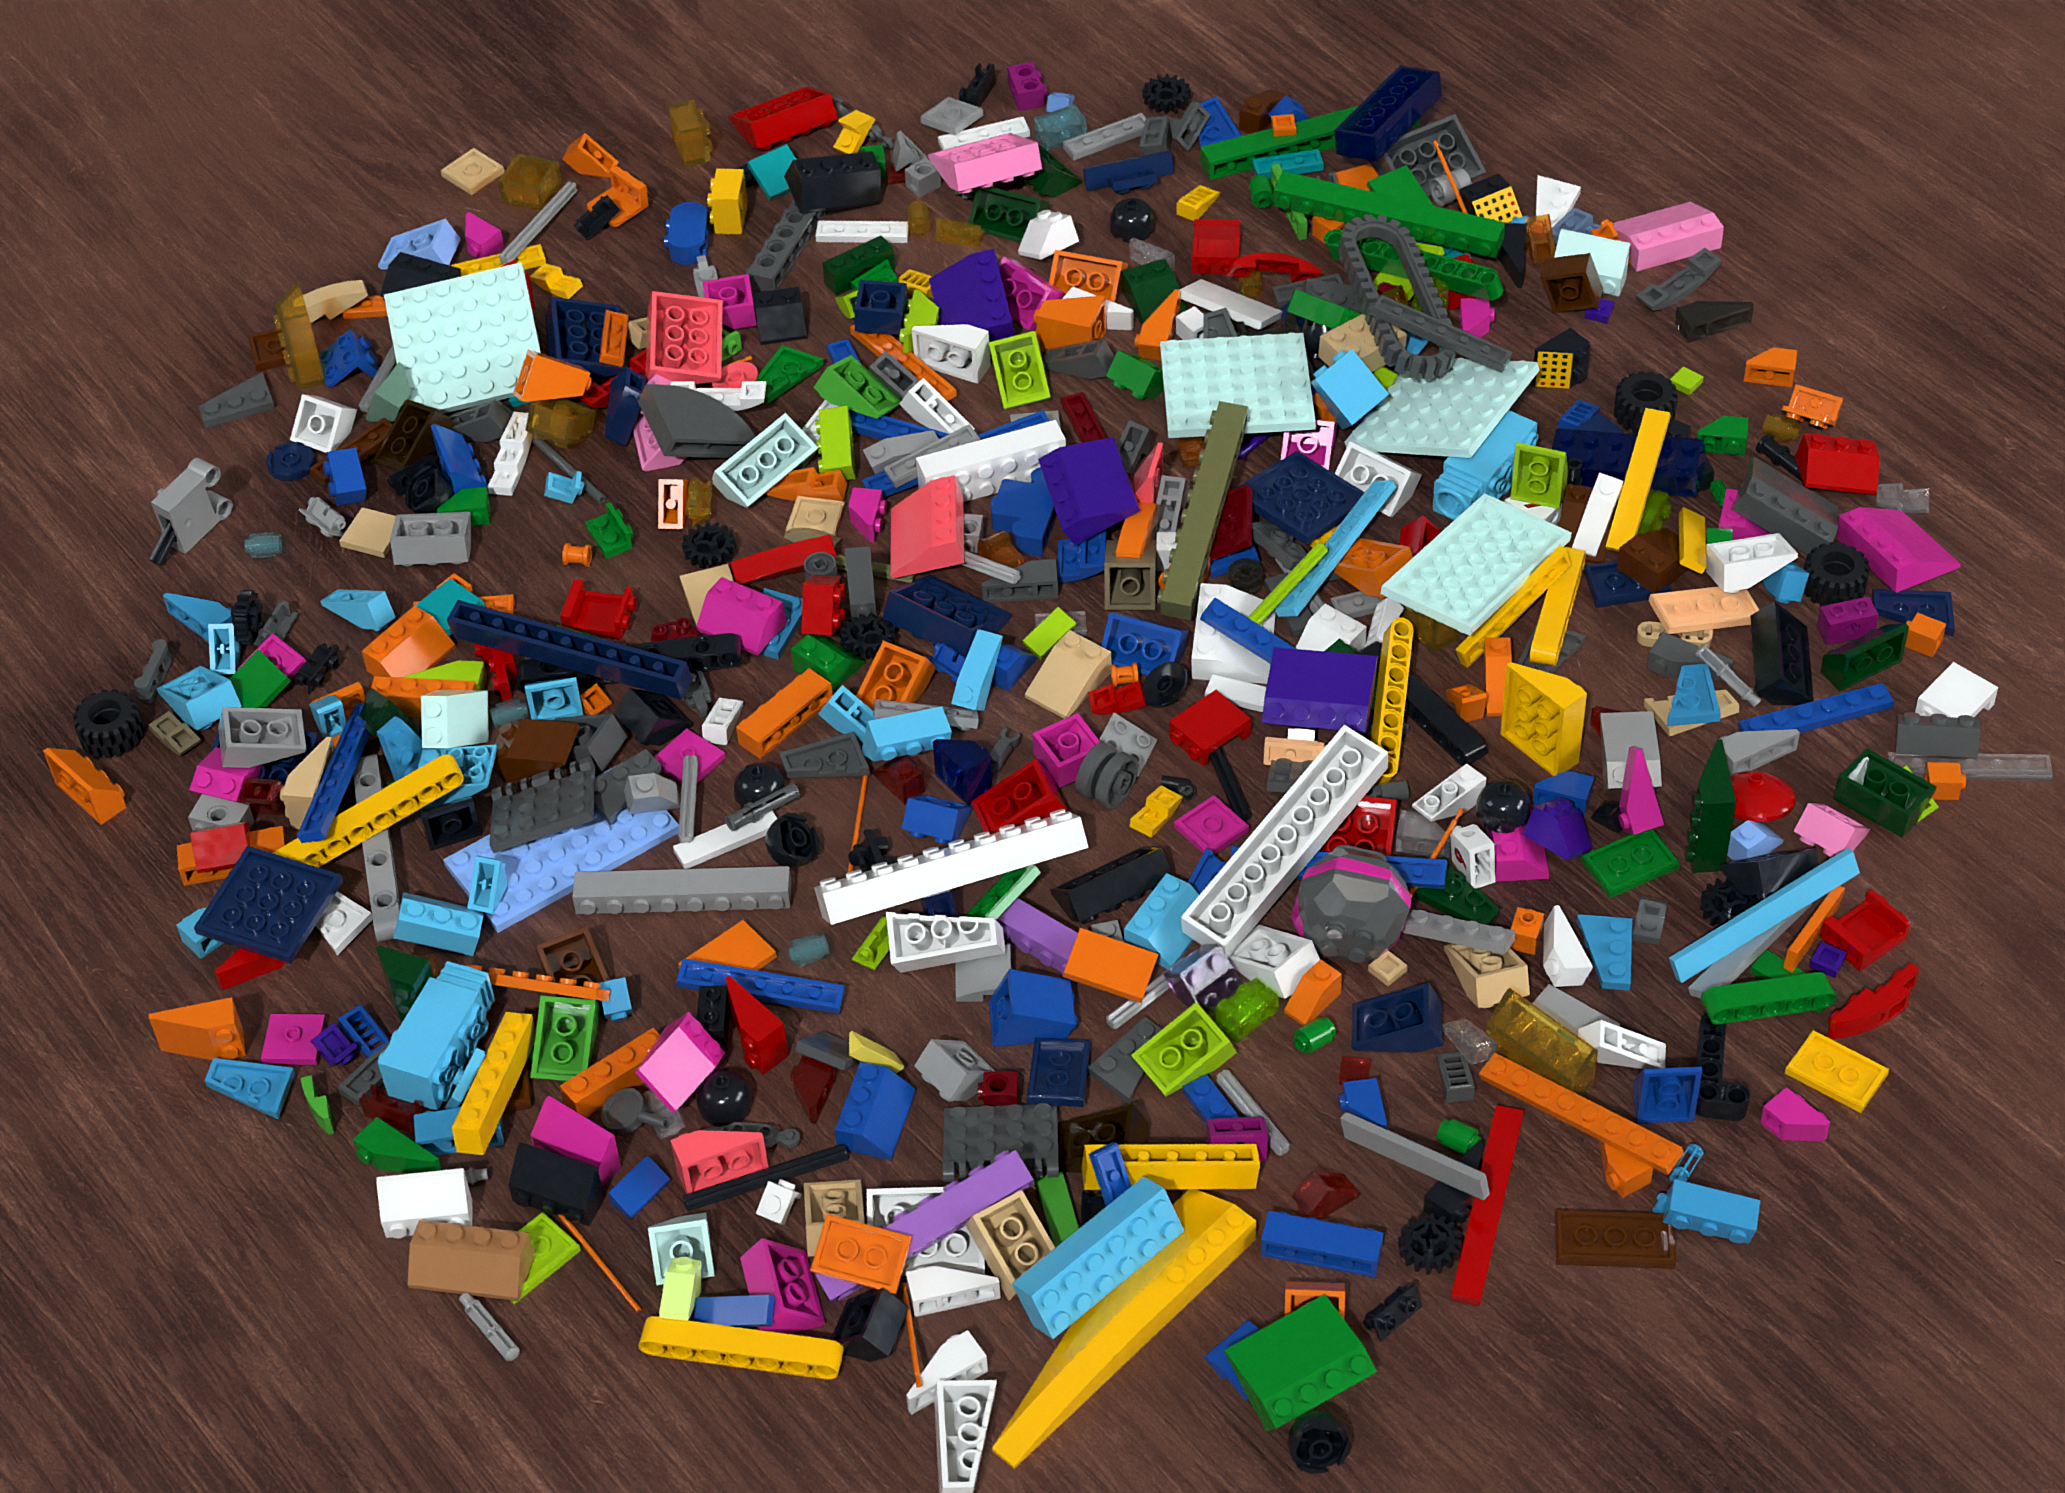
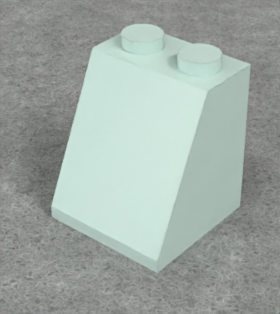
M436 690L422 695V748H453L489 742L488 690Z

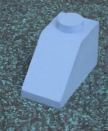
M1747 820L1731 831L1727 856L1736 861L1767 854L1781 845L1783 839L1765 824Z

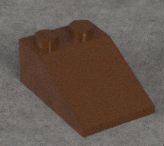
M1567 484L1559 527L1572 532L1570 541L1564 547L1572 548L1593 487ZM1615 508L1596 557L1586 555L1585 562L1594 564L1604 563L1607 551L1606 543L1612 526Z
M1668 528L1635 535L1619 547L1617 569L1629 578L1631 577L1645 589L1650 590L1653 594L1658 593L1666 585H1669L1689 570V568L1681 565L1679 561V535Z
M519 719L507 722L501 726L495 742L498 748L492 769L508 783L565 766L580 726L577 723Z
M588 926L536 945V954L546 976H553L552 982L559 983L560 978L577 980L576 985L583 986L584 981L594 983L609 981ZM554 994L555 997L585 999L579 997ZM596 1000L600 1008H603L602 1001Z

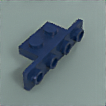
M1165 151L1086 167L1083 169L1086 189L1090 191L1110 187L1116 193H1126L1130 191V188L1134 187L1139 189L1149 188L1152 186L1151 184L1158 183L1157 177L1174 173L1172 153Z

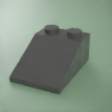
M613 714L560 717L553 720L577 723L580 726L564 766L569 768L571 762L576 761L579 765L580 759L590 756L595 765V772H602L608 767V763L615 753L621 749V745L627 738V735Z

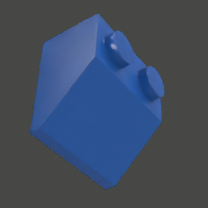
M924 794L909 797L902 829L910 831L909 835L925 838V835L935 837V842L948 844L950 841L960 838L973 806Z

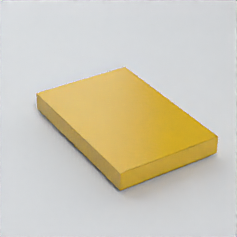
M1814 1030L1785 1069V1074L1859 1113L1864 1110L1889 1072L1888 1068Z

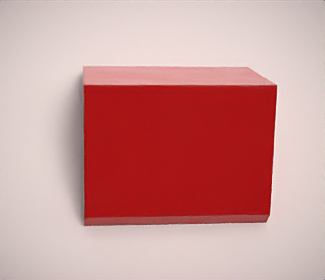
M248 821L195 829L190 832L197 873L233 868L246 847L250 846Z

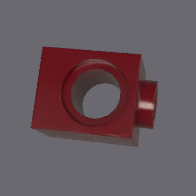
M984 1072L983 1083H978V1100H983V1106L1018 1104V1072Z

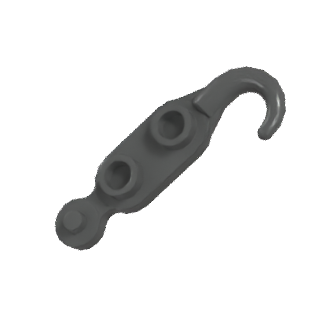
M836 96L833 98V103L840 115L844 117L851 113L841 104L843 100ZM873 123L866 138L870 142H880L881 145L883 144L884 149L891 150L894 147L892 138L882 135L883 132L880 127Z
M734 1122L721 1127H707L703 1129L705 1131L761 1132L764 1137L765 1148H770L778 1143L786 1148H794L800 1143V1134L797 1130L787 1129L780 1132L768 1124Z

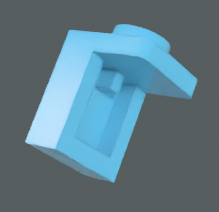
M576 471L573 479L549 472L546 477L544 496L572 504L576 495H581L584 487V482L581 481L582 472Z

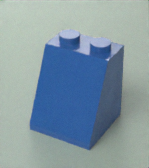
M1009 969L989 1000L992 1045L999 1047L1034 1044L1035 1038L1066 1039L1070 1032L1075 1030L1077 1025V1015L1074 1014L1073 1007L1075 994L1072 992L1071 980Z

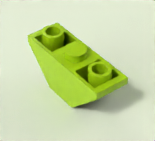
M914 290L913 298L908 299L907 313L909 314H904L903 328H901L899 342L903 343V353L914 351L912 328L914 326L938 325L939 307L919 290Z

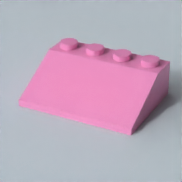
M1006 133L928 154V159L951 189L959 191V193L971 192L972 188L980 186V188L990 187L996 181L1009 182L1018 175L1022 177L1035 174L1034 171L1042 169L1038 142L1013 133Z
M1692 202L1613 223L1618 239H1621L1622 242L1630 243L1629 258L1636 272L1691 257L1703 248L1709 251L1719 249L1722 245L1724 226L1713 212Z

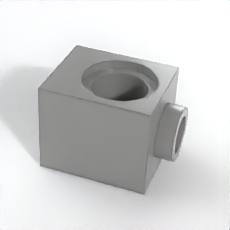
M927 158L905 169L906 187L919 198L941 187V175Z
M964 514V550L971 553H980L984 535L983 515Z

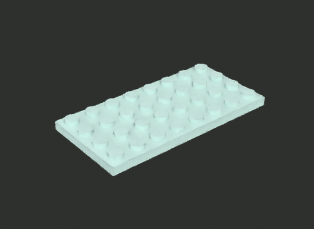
M1484 493L1386 581L1381 587L1380 594L1470 636L1522 587L1529 575L1559 546L1564 547L1570 541L1572 532Z

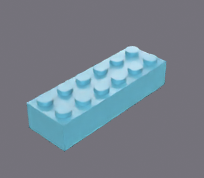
M1143 1176L1012 1283L1033 1327L1054 1339L1184 1232L1164 1187Z

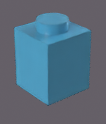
M625 977L600 982V989L610 990L609 1001H602L605 1019H611L612 1022L628 1019L627 1015L633 1013Z

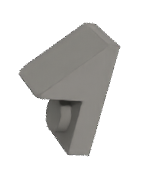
M901 130L897 132L892 156L896 172L907 164L912 166L927 158Z

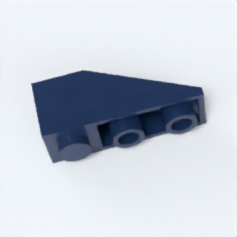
M628 367L611 381L604 436L623 447L627 445L640 411L638 400L647 383V377Z

